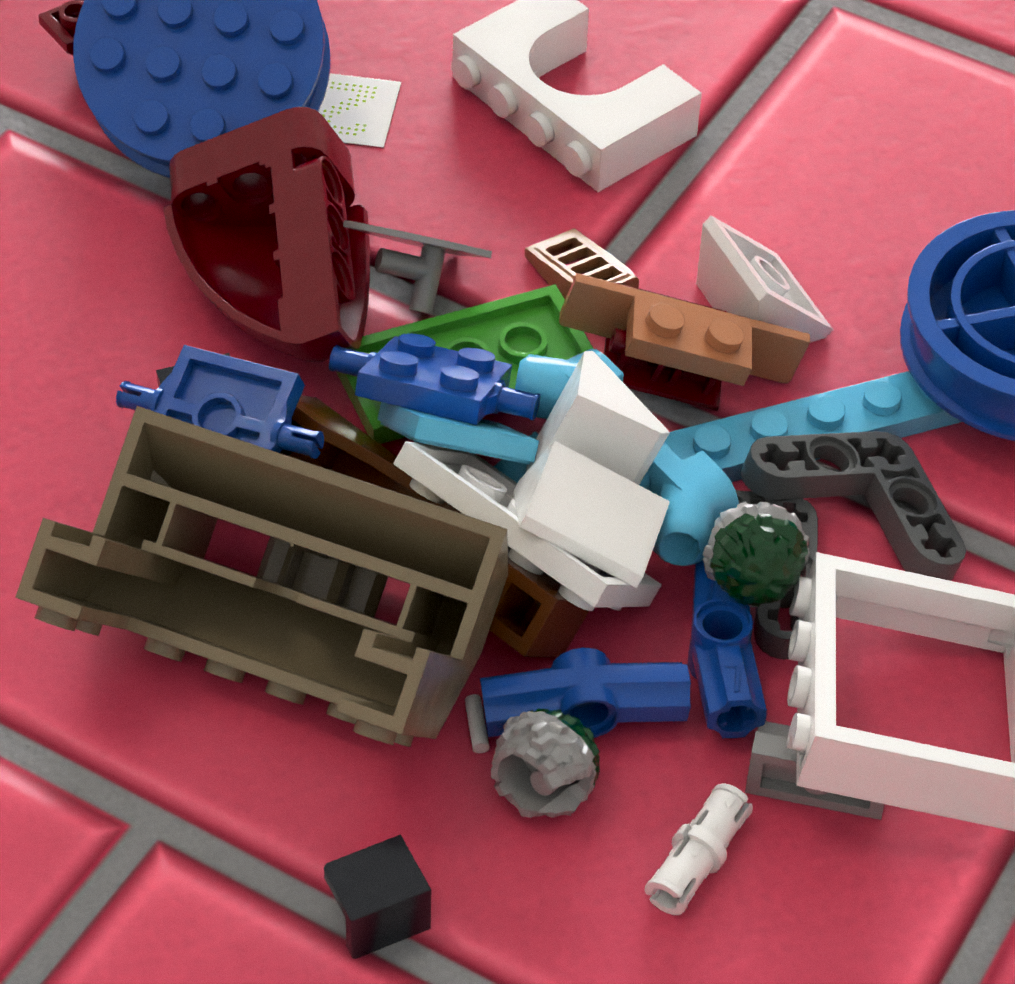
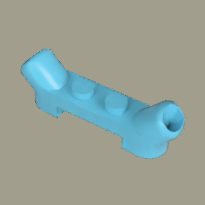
M597 349L586 350L594 351L623 382L624 373L607 356ZM584 352L567 360L529 354L520 361L515 389L541 395L536 418H548ZM664 443L640 483V486L670 501L653 551L661 560L673 565L689 566L701 562L704 558L702 554L705 546L708 545L711 530L715 527V520L720 517L721 512L736 508L739 504L737 493L731 480L703 450L682 460Z

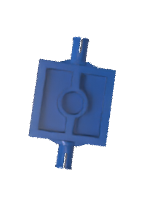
M408 333L402 334L399 337L394 336L378 353L372 351L368 354L336 345L330 355L329 370L331 372L336 371L357 377L355 396L477 425L485 415L491 413L498 414L499 411L528 418L534 421L538 414L541 395L509 388L513 364L496 361L493 353L483 349L462 348L459 351L435 346V340L428 336Z
M184 345L171 374L160 384L159 388L152 389L133 384L129 381H123L120 385L122 391H117L116 404L119 408L135 410L136 406L278 453L282 450H287L316 459L321 453L318 448L323 449L324 434L322 431H314L292 425V415L305 387L298 373Z

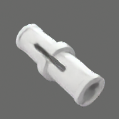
M717 784L695 819L690 824H683L672 838L673 848L669 856L645 885L646 895H652L649 900L658 909L671 915H681L686 910L703 880L706 879L709 873H716L727 859L726 848L730 844L729 842L753 811L752 803H746L749 798L744 792L730 784Z

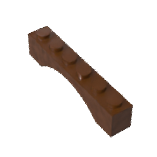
M300 396L292 415V425L314 431H322L324 434L323 449L318 448L321 453L316 459L287 450H282L281 454L461 513L446 501L443 504H439L418 494L409 485L412 477L393 464L397 456L318 398ZM508 557V576L489 630L524 657H558L566 652L589 611L575 606L562 597L558 592L562 584L545 572L542 575L527 571Z

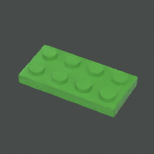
M556 284L363 336L359 349L355 351L368 354L372 351L378 353L394 336L399 337L402 334L408 333L425 335L434 339L436 342L435 346L455 351H459L462 348L483 349L493 353L496 361L513 364L509 388L515 389L520 361L527 355L534 354L567 360L594 348L584 331L564 327L559 324L560 311L565 299ZM336 372L368 436L379 444L405 437L380 424L381 421L377 420L381 402L355 396L356 376Z

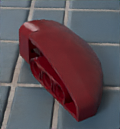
M309 107L289 108L176 153L170 160L169 166L172 204L163 208L167 230L176 254L190 279L216 308L246 334L280 352L304 361L323 362L330 360L331 352L336 345L351 350L359 349L366 326L369 304V234L343 227L344 220L368 224V212L361 204L351 206L355 199L351 155L346 145L323 115Z

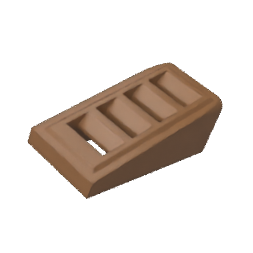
M575 228L525 248L527 260L550 286L556 284L564 299H566L575 274H582L587 271L589 272L583 275L639 288V279L626 265ZM578 259L580 260V261L575 262V263H573V264H571V265H568V266L565 265V264H568V263L573 262V261H575V260H578Z

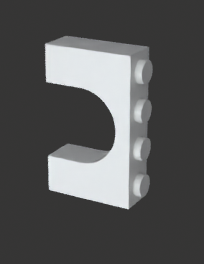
M517 0L453 34V61L451 68L452 77L457 83L480 98L492 108L496 115L509 121L524 133L534 145L543 148L563 164L572 175L582 179L597 192L602 191L697 136L702 93L664 64L615 91L599 95L565 93L548 86L539 79L547 72L586 52L589 8L578 0Z

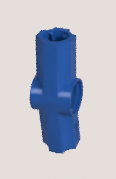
M702 560L695 564L692 624L687 666L691 675L697 679L707 729L717 731L722 739L746 737L753 729L763 726L767 716V708L751 644L753 618L750 614L749 605L738 603L721 589V585L707 577Z
M584 647L564 652L547 669L480 678L488 737L501 736L504 731L503 726L510 717L519 716L522 712L536 711L537 709H548L549 711L560 709L564 715L575 716L580 719L583 726L590 728L594 738L610 732L616 727L618 722L687 721L691 708V680L687 664H682V662L610 663L605 653L593 648Z

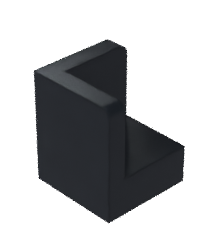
M401 834L325 864L324 878L345 916L346 946L352 958H360L431 929V888Z

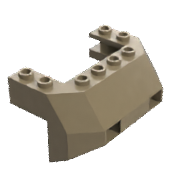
M136 406L93 532L43 518L15 598L38 605L35 619L70 631L77 629L99 636L103 625L126 629L148 637L144 649L152 653L181 662L185 651L208 658L204 671L239 683L243 682L246 672L267 679L268 683L265 692L301 705H303L307 694L329 701L326 714L355 724L353 732L387 744L394 745L395 742L411 747L414 736L430 739L437 738L482 653L508 576V535L506 528ZM218 519L270 536L257 576L204 558ZM388 577L411 584L397 625L375 617Z

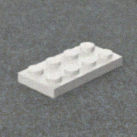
M405 441L393 463L412 477L409 485L421 496L439 504H443L446 501L460 511L461 514L506 528L508 546L511 548L508 557L527 571L542 575L545 572L562 584L558 590L560 595L581 609L593 611L594 608L608 607L620 611L622 607H649L662 585L644 573L641 582L635 588L520 528L513 493L517 483L474 453Z

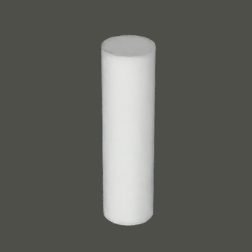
M472 694L465 698L472 749L475 753H485L490 747L481 696Z

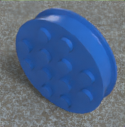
M85 0L78 16L74 34L73 58L78 84L86 103L103 132L126 157L139 166L167 178H170V160L183 149L289 108L309 107L319 112L329 83L331 69L329 37L317 0Z
M1015 210L993 212L967 219L946 229L926 245L917 257L910 273L907 303L900 326V346L904 361L912 377L924 393L940 408L961 422L982 432L1015 441Z

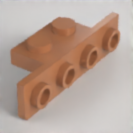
M579 273L575 274L559 316V324L561 326L611 338L614 328L623 330L626 328L625 356L744 386L749 374L781 383H789L810 344V334Z

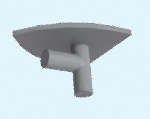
M344 220L343 227L422 247L420 257L380 248L375 260V271L415 280L409 310L422 313H433L445 253L456 256L491 258L492 251L404 231Z

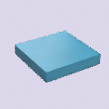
M381 402L377 418L383 426L415 442L524 464H530V462L535 461L539 440L499 422L482 419L477 425L384 402Z

